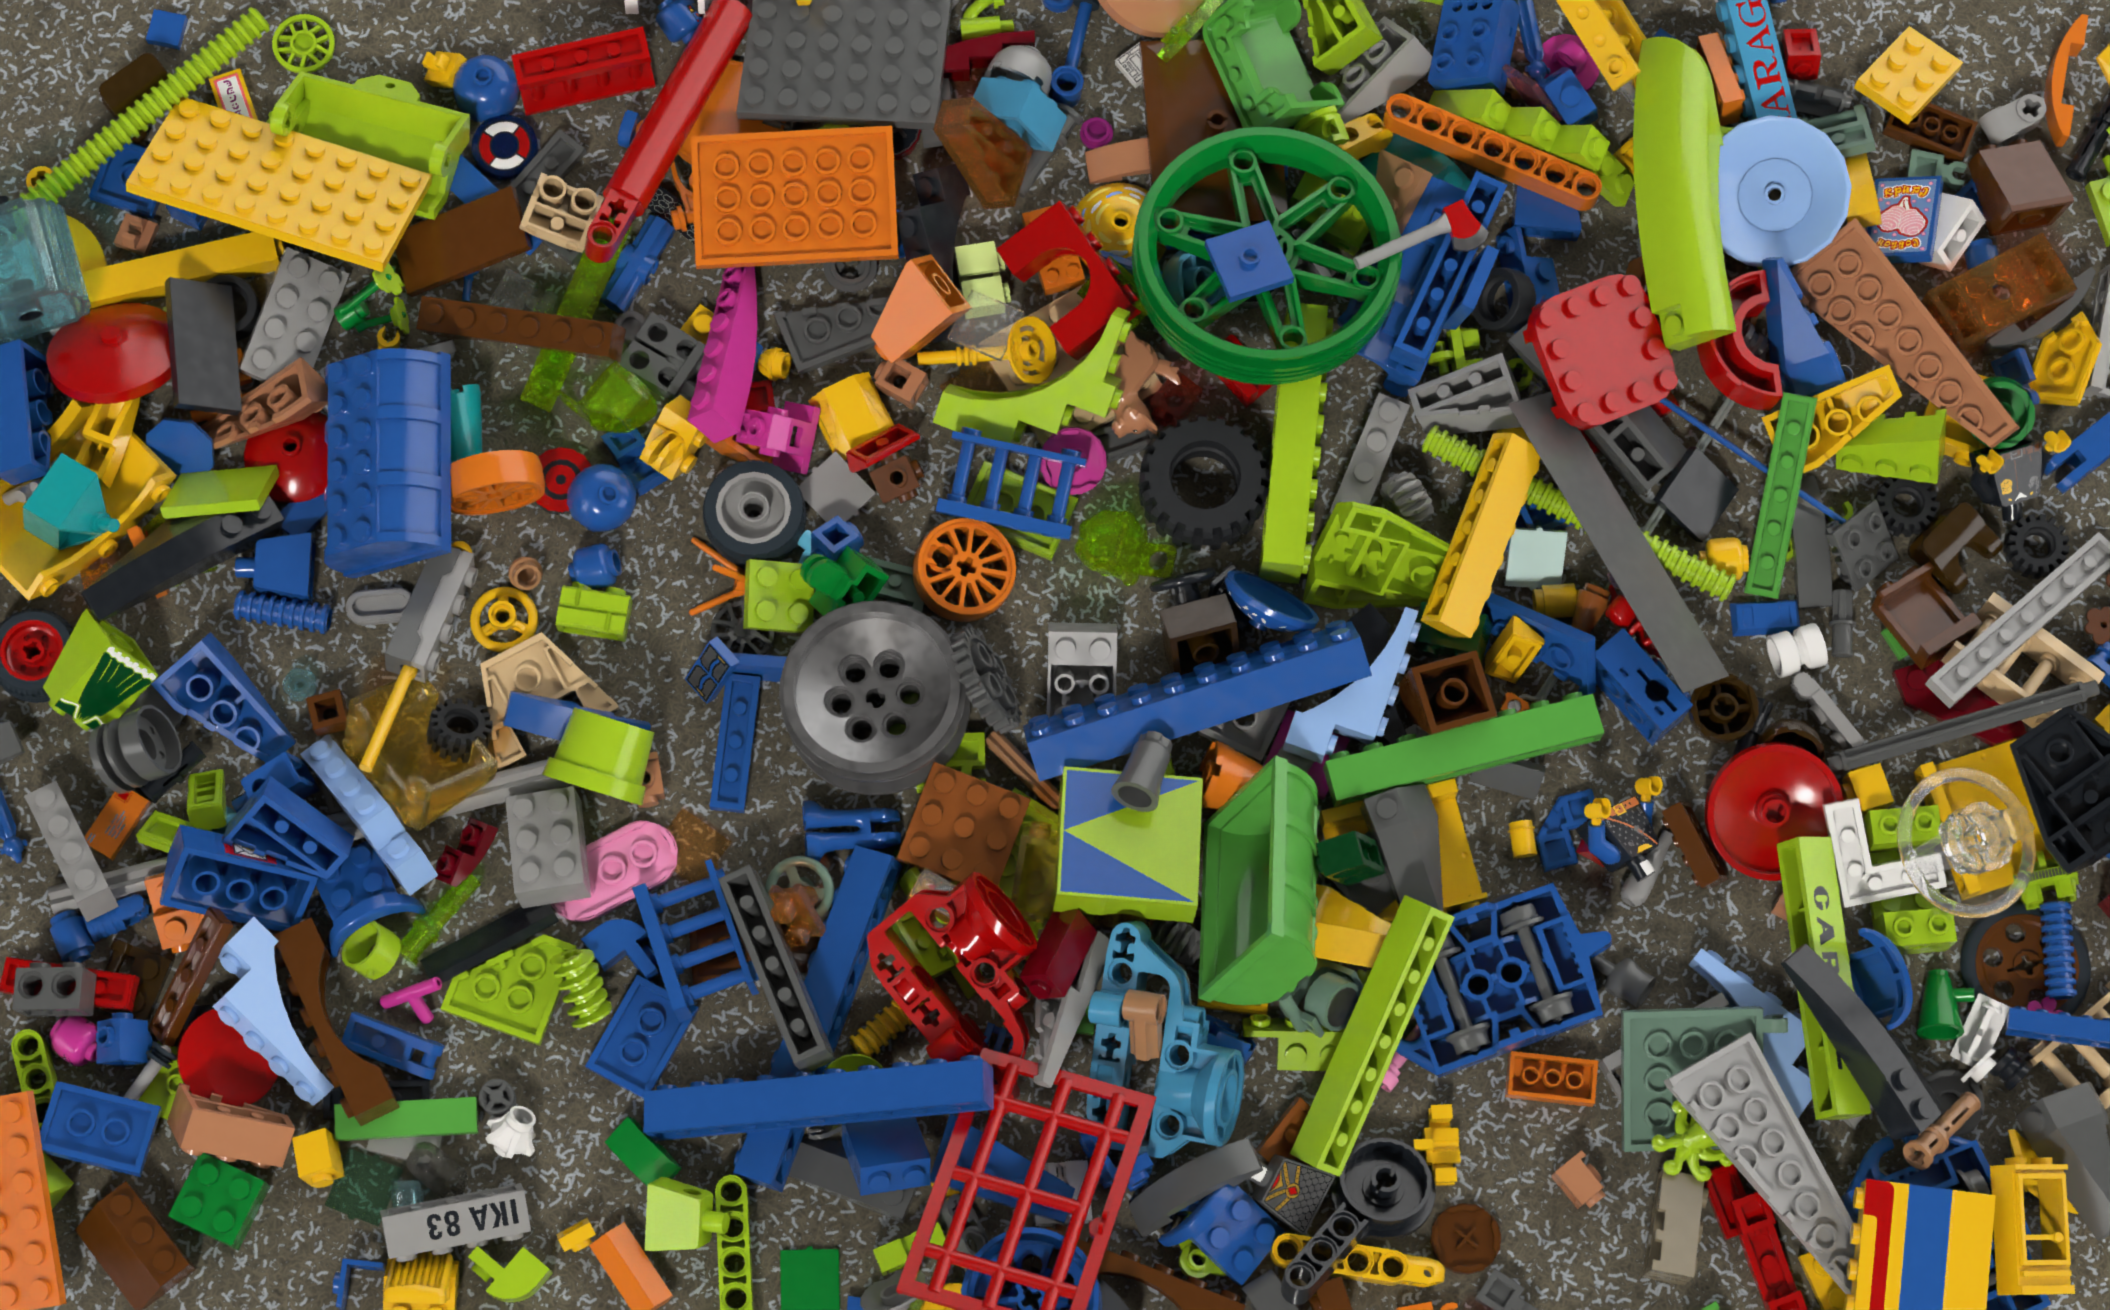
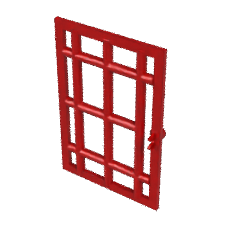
M982 1048L980 1054L982 1059L992 1067L1005 1070L997 1093H994V1110L990 1111L970 1169L958 1166L957 1164L976 1112L959 1113L896 1292L955 1310H1013L997 1305L1005 1280L1044 1291L1045 1295L1040 1310H1055L1059 1296L1073 1300L1070 1310H1086L1157 1097L1059 1069L1053 1083L1058 1086L1050 1108L1011 1098L1018 1075L1034 1078V1076L1038 1075V1063L988 1048ZM1071 1089L1111 1100L1103 1124L1064 1113ZM1124 1104L1138 1108L1130 1131L1117 1128ZM1006 1111L1045 1122L1024 1184L984 1173ZM1059 1126L1098 1137L1077 1200L1037 1189ZM1113 1141L1123 1144L1125 1147L1102 1216L1094 1218L1089 1223V1235L1093 1242L1079 1284L1076 1286L1066 1283L1065 1279ZM954 1179L965 1184L944 1244L940 1246L930 1243V1239L951 1180ZM979 1187L1018 1198L996 1262L957 1251ZM1032 1202L1072 1214L1050 1278L1011 1267ZM924 1256L937 1260L929 1285L916 1281ZM951 1265L991 1276L983 1301L943 1289Z

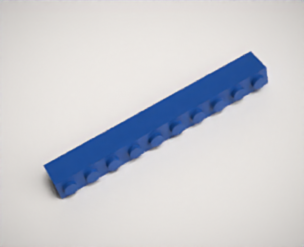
M855 845L852 855H849L845 861L840 887H837L834 891L832 909L828 919H825L821 925L820 941L816 951L812 952L809 957L808 973L804 981L833 1053L869 959L867 935L883 921L903 867L892 855ZM784 1038L780 1048L774 1052L771 1059L772 1069L770 1075L777 1076L778 1078H788L793 1072H801L794 1065ZM830 1063L822 1067H819L809 1073H811V1075L822 1074L825 1068ZM806 1127L747 1133L743 1147L735 1155L733 1173L747 1182L783 1192Z
M967 1055L960 1057V1061L947 1062L945 1059L938 1058L926 1060L924 1065L896 1062L892 1064V1068L882 1069L874 1065H863L858 1067V1071L845 1072V1070L839 1068L824 1070V1074L811 1075L809 1072H793L788 1078L760 1075L756 1077V1081L746 1082L740 1078H728L723 1080V1084L714 1085L705 1081H695L690 1083V1087L683 1088L664 1084L657 1086L656 1090L644 1091L643 1133L655 1141L994 1110L993 1067L980 1056Z

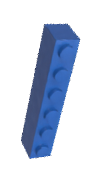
M1476 171L1463 200L1474 217L1487 230L1507 184ZM1450 233L1446 234L1394 344L1390 359L1418 372L1421 371L1478 248L1468 252L1453 250Z

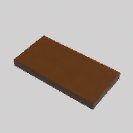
M512 186L506 187L439 214L435 220L427 219L407 227L395 249L407 294L411 297L417 296L532 250L528 233L519 228L523 213L516 189Z

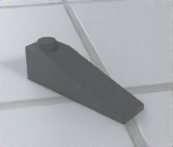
M1426 785L1398 787L1364 799L1360 810L1371 838L1378 842L1381 857L1386 865V876L1398 906H1400L1404 895H1407L1443 911L1438 815Z
M2085 1082L2041 1098L2018 1114L2016 1118L2030 1146L2039 1158L2052 1157L2053 1164H2068V1170H2064V1173H2066L2067 1198L2097 1241H2102L2110 1235V1145L2106 1125H2109L2107 1112L2092 1083Z

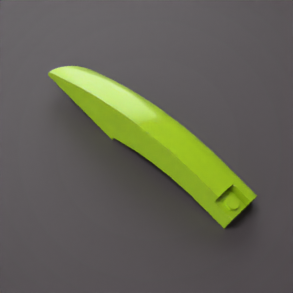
M1652 37L1642 40L1638 62L1641 72L1637 74L1633 125L1636 210L1652 314L1659 315L1665 348L1681 351L1736 332L1725 270L1719 213L1720 146L1724 144L1713 83L1704 59L1695 49L1680 40L1670 37Z

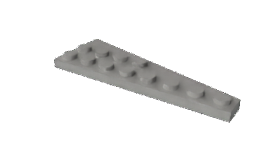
M1752 1033L1742 1035L1665 1079L1664 1083L1669 1091L1843 1292L1851 1294L1852 1280H1847V1264L1849 1258L1854 1259L1855 1244H1850V1230L1853 1221Z

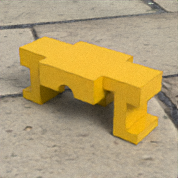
M1452 1104L1430 1105V1108H1428L1429 1127L1422 1130L1423 1139H1413L1414 1149L1416 1151L1424 1150V1160L1427 1165H1432V1176L1435 1186L1455 1185V1182H1457L1456 1167H1453V1164L1461 1163L1459 1129L1451 1128L1450 1121L1453 1119Z

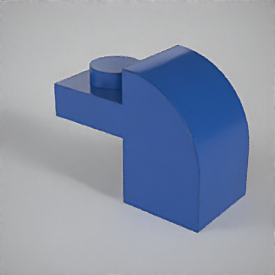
M625 919L609 920L581 938L586 949L594 952V959L604 972L625 956H628L645 979L651 981L659 975L655 967L657 961L652 950L647 945L644 948L640 947L641 944L649 939L648 934L644 928L633 921Z

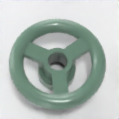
M793 856L779 862L771 870L765 885L777 918L791 925L801 926L816 922L827 913L834 898V883L829 871L822 863L807 856ZM796 866L807 867L815 871L821 878L824 888L815 887L810 879L800 877ZM786 871L790 881L787 888L788 898L780 906L776 898L775 888L779 877ZM803 884L806 887V894L799 898L795 895L794 890L797 885ZM814 898L822 899L820 905L808 914L794 915L790 913L796 904L806 905Z

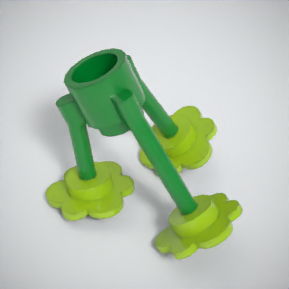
M388 263L383 272L374 270L372 272L374 278L372 282L357 294L345 300V302L334 307L335 316L346 331L355 327L360 333L369 327L393 322L394 326H399L405 335L410 333L404 301L398 297L402 293L401 287H404L405 284L396 273L395 267ZM378 289L397 295V297H394V305L390 308L389 315L366 320V316L370 314L369 308L364 302L366 298Z

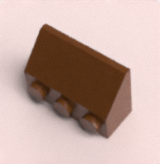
M127 1181L100 1200L75 1229L76 1233L135 1310H145L196 1270L134 1186Z

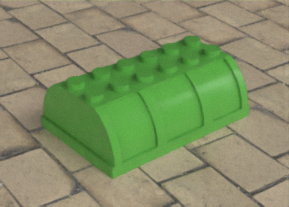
M1277 755L1204 822L1198 999L1210 1003L1214 1000L1234 1005H1258L1277 1001L1285 993L1293 992L1298 982L1305 976H1311L1317 966L1315 940L1318 929L1315 926L1318 906L1316 881L1319 870L1316 867L1315 856H1317L1318 851L1316 843L1319 842L1317 838V823L1320 812L1317 809L1318 789L1314 780L1305 771L1288 763V759Z

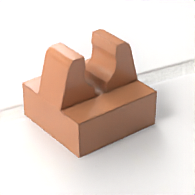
M126 213L113 243L116 247L147 257L158 232L159 225L158 223Z

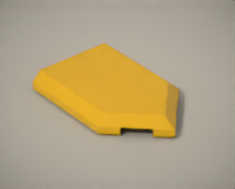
M2083 311L2071 318L2072 322L2057 333L2055 331L2051 332L2041 341L2032 365L2036 380L2028 383L2030 388L2038 393L2039 404L2078 406L2082 400L2102 346Z

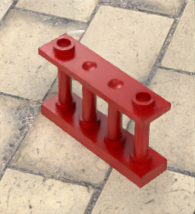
M643 26L511 55L526 116L656 87Z

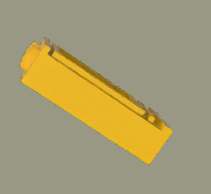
M2026 1157L2004 1158L2005 1165L1990 1166L1991 1195H1996L1993 1231L1997 1296L2075 1294V1285H2071L2070 1276H2072L2070 1270L2071 1257L2066 1173H2064V1170H2068V1164H2053L2052 1157L2031 1158V1164H2027ZM2023 1179H2038L2041 1235H2026ZM2026 1240H2041L2042 1260H2027Z

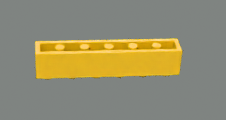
M1514 433L1492 434L1421 618L1422 622L1451 638H1472L1473 633L1478 628L1483 606L1491 594V586L1497 570L1503 563V554L1506 546L1515 532L1516 520L1521 508L1527 501L1528 489L1533 476L1537 473L1540 466V456L1532 443Z

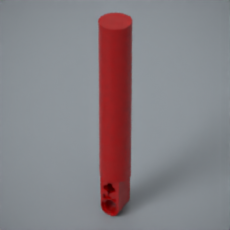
M713 0L606 185L603 191L605 200L591 222L586 236L584 250L586 256L591 261L605 263L611 260L635 217H640L644 214L749 29V22L753 16L750 10L738 0ZM615 215H617L613 225L610 222V218L615 217ZM596 239H603V240L607 241L608 243H607V244H599V243L595 242L594 240H596Z

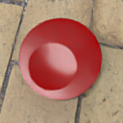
M211 1009L193 1020L180 1039L177 1050L178 1072L183 1084L190 1086L189 1092L208 1099H210L212 1093L223 1096L222 1103L243 1107L244 1102L252 1104L262 1098L271 1089L278 1077L269 1067L268 1061L259 1052L250 1049L245 1044L243 1036L233 1027L226 1025L219 1018L218 1012L215 1009Z

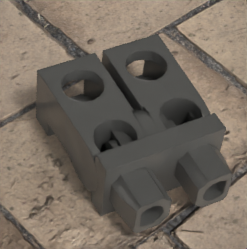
M651 312L635 336L637 342L632 340L622 355L621 362L617 363L619 374L630 381L634 380L656 394L669 399L670 402L679 395L691 402L696 387L694 380L700 371L706 344L697 341L684 331Z

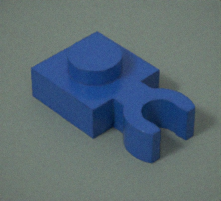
M2017 348L1991 362L1996 376L2015 380L2024 387L2034 405L2040 403L2038 393L2031 389L2028 384L2036 380L2024 348Z

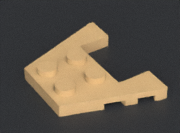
M542 632L480 664L487 709L493 724L491 735L496 765L499 771L527 757L514 730L503 725L510 691L559 700L575 692L583 707L614 712L619 709L618 704Z

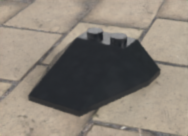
M2065 707L2011 743L2010 749L2045 848L2066 875L2093 865L2110 853V734L2070 707Z

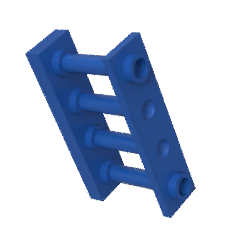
M962 427L961 432H952L951 438L954 441L962 442L951 494H947L946 499L938 498L937 513L957 518L974 519L990 525L1071 541L1073 526L1066 525L1068 519L1064 517L1075 466L1087 467L1088 461L1081 458L1082 452L1062 448L1060 454L981 437L982 431L968 427ZM975 445L995 449L985 500L980 502V506L966 504L967 497H964ZM1009 452L1029 456L1018 508H1014L1013 513L1000 511L1001 505L998 504ZM1042 459L1062 463L1052 513L1047 515V520L1033 518L1034 512L1031 511Z
M712 859L705 861L709 877L658 895L656 892L651 894L646 883L632 888L672 1009L679 1022L693 1018L689 1006L695 1004L694 1000L746 981L752 996L759 994L755 981L759 980L752 960L748 961L729 904L718 880L725 876L723 868L716 870ZM715 890L720 907L669 926L668 923L661 924L658 914L664 912L663 908ZM725 920L730 938L681 956L678 953L671 954L668 944L673 943L674 938ZM736 951L741 966L740 969L691 987L688 984L682 986L679 975L684 973V969Z

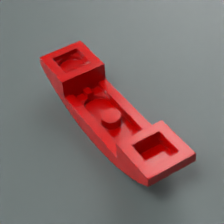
M1757 1191L1731 1200V1209L1739 1239L1765 1309L1807 1310L1801 1290L1796 1288L1774 1227L1776 1220L1771 1207Z

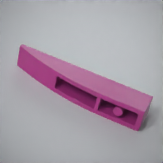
M755 266L726 268L723 272V279L719 295L716 299V307L710 323L707 343L703 351L704 355L700 371L697 375L694 395L691 399L687 420L714 444L740 433L750 392L757 342Z

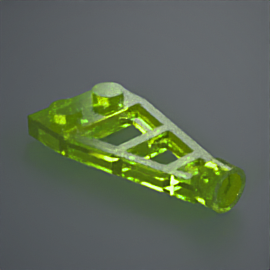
M1203 0L1191 15L1186 12L1176 25L1160 40L1165 45L1158 52L1157 56L1167 63L1198 32L1223 0Z

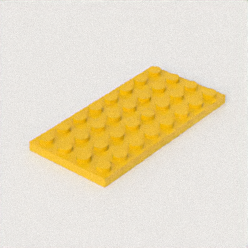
M182 97L179 105L176 103L173 105V109L168 113L126 181V192L383 272L430 188L432 174L295 131H291L288 136L274 134L270 130L269 123Z

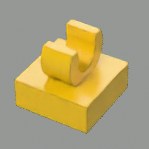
M436 51L435 55L430 52H426L422 61V65L428 69L424 81L434 87L453 89L455 74L461 64L466 62L467 59L460 53Z

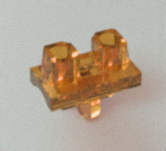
M795 884L791 888H780L778 885L771 886L768 893L774 905L770 913L776 922L787 925L788 929L784 938L788 945L806 946L811 936L824 935L826 927L814 908L819 897L813 887H803L801 884Z

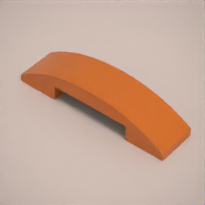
M2082 14L2073 23L2055 51L2047 73L2044 93L2045 115L2050 135L2057 147H2063L2070 136L2074 106L2061 102L2069 56L2077 57L2084 46L2089 16Z

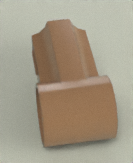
M1129 989L1124 996L1122 1016L1124 1020L1129 1021L1131 1053L1135 1055L1137 1060L1141 1061L1159 1058L1163 1044L1162 1023L1167 1009L1166 996L1164 994Z

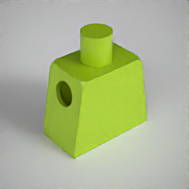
M660 1177L647 1186L645 1251L701 1248L711 1241L712 1232L727 1233L730 1224L729 1213L713 1211L714 1196L711 1191L670 1178Z

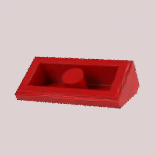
M899 423L846 452L849 471L855 473L868 468L920 439V434Z

